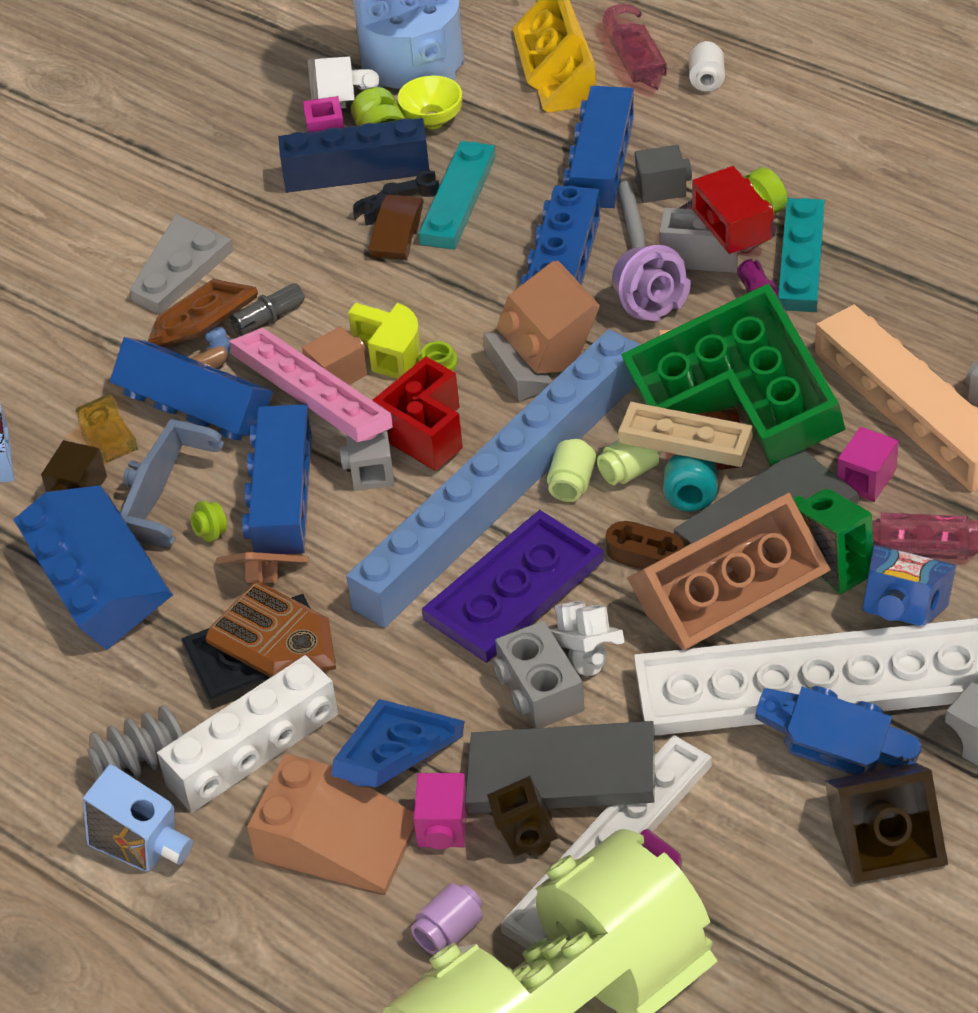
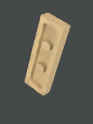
M630 402L619 428L618 437L619 443L741 467L752 439V425Z

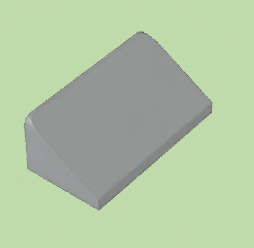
M483 334L486 356L518 401L540 394L552 382L547 373H535L502 334Z

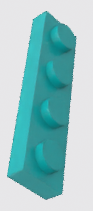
M787 198L778 299L786 311L817 312L825 199Z

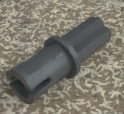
M292 283L267 297L262 294L258 297V301L231 315V323L235 331L240 336H243L269 321L271 323L276 322L277 316L302 304L305 295L297 283Z

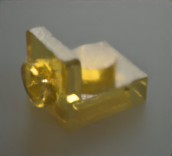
M107 394L76 408L75 412L82 437L88 446L100 448L104 464L138 450L136 438L120 417L112 394Z

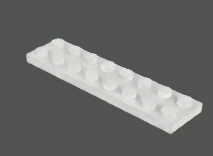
M978 618L928 623L925 626L908 625L635 654L634 667L643 721L654 722L655 736L764 724L754 719L764 688L799 694L801 687L811 689L814 686H819L835 692L838 695V699L856 704L858 701L869 702L879 706L883 711L953 704L972 682L978 685Z

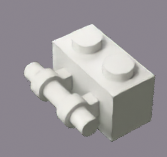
M350 56L308 60L311 100L339 96L340 107L346 108V101L354 100L353 85L360 90L377 87L379 84V76L375 71L369 69L352 70Z

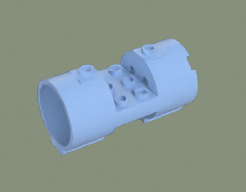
M353 0L362 69L373 70L378 74L379 84L377 87L401 89L409 81L423 76H443L452 80L456 78L455 72L461 65H464L459 0Z

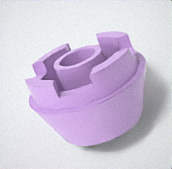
M665 245L636 247L625 252L617 261L612 274L613 288L623 308L632 317L639 320L660 321V317L668 314L673 308L679 310L685 303L690 291L691 280L686 278L684 260L674 249Z

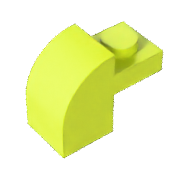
M355 303L348 312L351 335L359 337L364 345L368 346L372 372L398 379L418 363V357L421 354L418 320L408 307L397 303L391 312H386L359 303Z

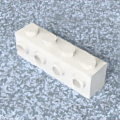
M304 655L158 751L157 755L166 786L193 813L339 715L333 681Z

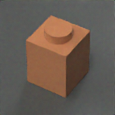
M342 326L302 346L303 355L348 385L367 375L365 361L367 349L359 337H353Z

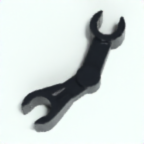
M423 171L417 175L415 180L402 183H387L378 194L358 200L353 205L354 220L364 214L365 225L374 224L387 194L407 196L419 193L424 197L435 196L439 189V180H436L435 171Z

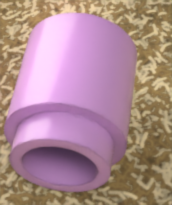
M450 883L416 914V922L411 926V933L424 950L434 955L452 943L457 944L482 920L483 914L480 909L482 901L469 886H458Z

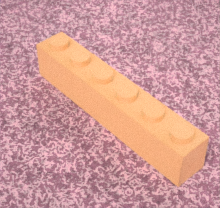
M855 304L817 323L815 354L971 493L978 490V407L972 406L956 392L951 384L944 382L930 370L924 361L916 358L897 338H893L877 324L873 317L867 316Z

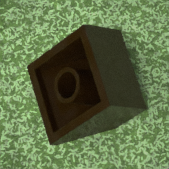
M912 763L825 781L833 829L853 883L948 865L931 769L918 763Z

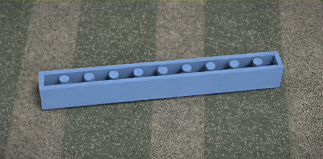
M609 329L601 335L346 575L352 610L385 629L550 469L556 447L560 442L570 439H581L634 388L621 354L641 344Z

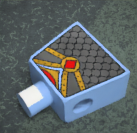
M109 764L83 797L88 846L143 871L152 870L162 856L180 865L189 855L193 839L175 830L174 806L171 802L117 767Z

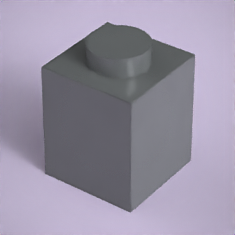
M678 145L635 151V181L643 203L686 196V181L692 180V170L689 159H683Z

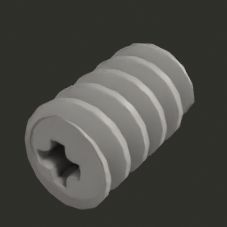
M162 705L158 708L157 722L148 712L141 714V728H138L131 719L124 720V735H121L112 725L107 727L106 742L96 732L90 733L87 752L97 779L109 764L123 772L128 767L138 778L141 776V762L146 761L154 771L158 770L157 752L181 737L183 732L176 717L166 706Z

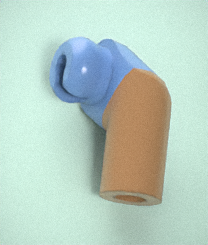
M217 327L209 330L205 335L209 343L206 351L191 359L214 368L226 362L230 351L229 341L231 339L227 338L225 329Z

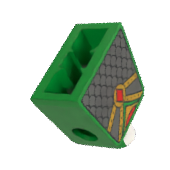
M823 489L807 499L803 496H795L793 500L831 569L829 572L821 575V577L840 595L867 580L873 552L872 513L831 489Z

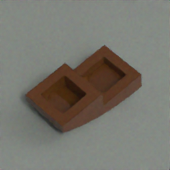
M386 195L379 210L370 241L369 252L371 257L408 260L413 234L418 232L424 203L422 197Z

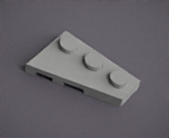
M175 214L130 288L132 302L160 315L234 251L232 239Z

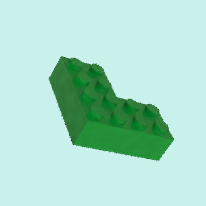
M769 283L621 354L630 380L642 403L645 405L711 417L737 405L747 425H752V434L770 466L846 430L838 400Z

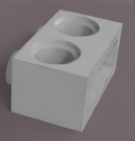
M544 620L495 639L497 658L492 660L497 679L502 685L508 683L512 690L511 697L516 711L520 716L527 715L534 728H543L585 711L583 682Z

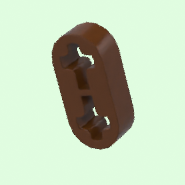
M619 521L612 524L607 529L605 535L607 555L618 563L639 569H644L684 548L683 540L678 535L632 521Z

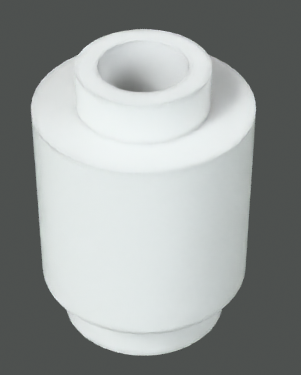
M709 41L697 44L689 55L690 82L696 89L701 91H713L719 88L725 79L723 51L715 43Z

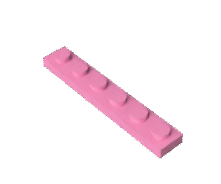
M263 327L229 341L231 354L300 403L307 404L310 410L356 442L371 440L377 434L393 427L390 412Z

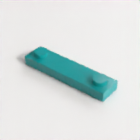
M460 141L418 233L420 245L456 250L496 158L495 145Z

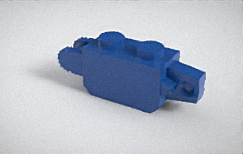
M814 686L811 689L801 687L799 694L764 688L757 705L754 719L786 734L784 744L790 754L852 775L872 772L877 763L890 768L917 762L921 753L922 745H920V740H917V736L914 737L912 734L908 735L906 731L890 727L892 716L883 714V710L879 706L864 701H858L856 704L838 699V695L835 692L824 687Z

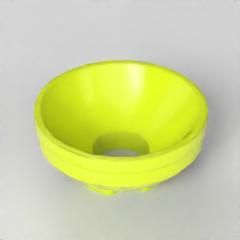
M434 75L423 76L409 81L399 90L398 106L406 119L423 118L424 127L427 129H437L454 118L462 107V90L450 78Z

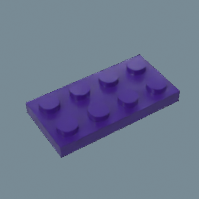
M539 509L422 608L423 620L485 663H488L497 655L495 639L534 623L604 562L603 549Z

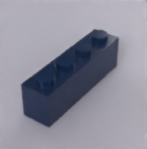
M423 118L401 119L399 121L377 124L367 123L361 126L329 128L305 133L295 132L289 135L278 136L286 193L415 177L419 173L429 170Z

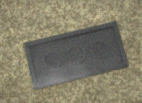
M802 450L777 462L674 528V534L683 540L684 547L789 492L792 498L803 496L807 499L823 489H831L855 504H858L859 493L806 451Z
M641 721L471 732L465 801L468 814L492 812L487 794L528 776H531L548 809L655 803L654 722ZM525 800L519 804L507 808L506 811H510L521 805H524L528 803V800Z

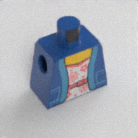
M874 545L862 610L866 613L881 616L889 621L898 620L918 626H925L948 607L957 565Z

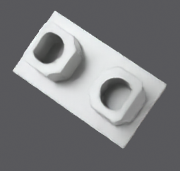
M572 601L555 606L558 628L550 629L560 647L570 649L568 659L580 675L593 676L599 673L605 665L607 654L602 642L616 645L624 643L623 630L609 627L606 606L591 605L586 607L583 601Z

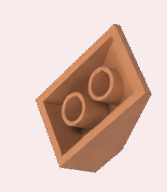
M285 753L247 825L255 860L386 895L415 832L414 812L368 786H355L345 779L331 776L332 766Z

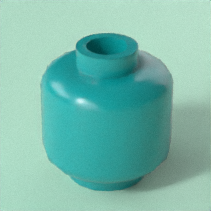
M677 454L673 455L666 463L663 474V492L666 500L679 511L689 513L701 511L710 506L716 498L718 490L716 464L712 461Z

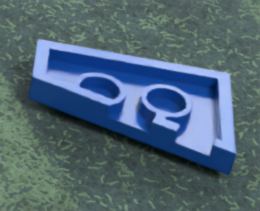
M379 699L333 759L331 776L345 779L355 786H371L376 788L463 737L465 721Z

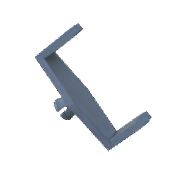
M170 419L143 462L138 463L131 460L128 463L130 468H125L123 481L126 486L131 487V490L120 514L138 541L165 548L173 545L176 538L171 536L173 533L171 529L160 523L145 519L161 496L182 445L210 452H219L224 442L220 441L222 435L208 427Z

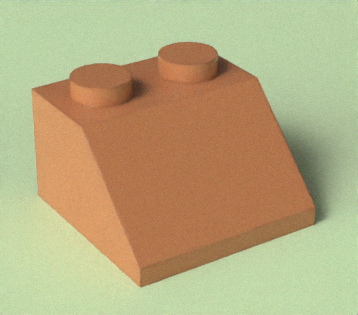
M552 261L508 295L496 329L535 373L563 372L581 355L600 305L559 261Z

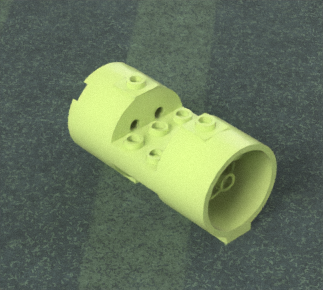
M619 829L581 858L573 859L571 855H568L546 870L549 878L535 889L538 892L536 896L537 911L547 937L528 947L522 953L525 961L514 970H511L510 967H505L491 954L479 948L477 944L457 947L455 943H452L434 954L429 959L433 967L420 976L421 980L383 1008L381 1013H574L594 996L608 1007L616 1010L617 1013H655L718 962L710 950L713 942L705 936L703 930L710 923V919L690 881L665 852L656 857L642 846L644 837L641 834L627 829Z

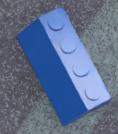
M100 485L45 492L13 519L77 626L106 650L173 596V593L113 501Z

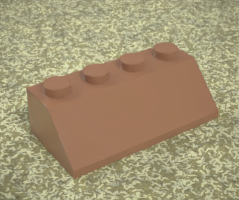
M789 492L627 577L647 617L682 650H685L829 572L831 569Z

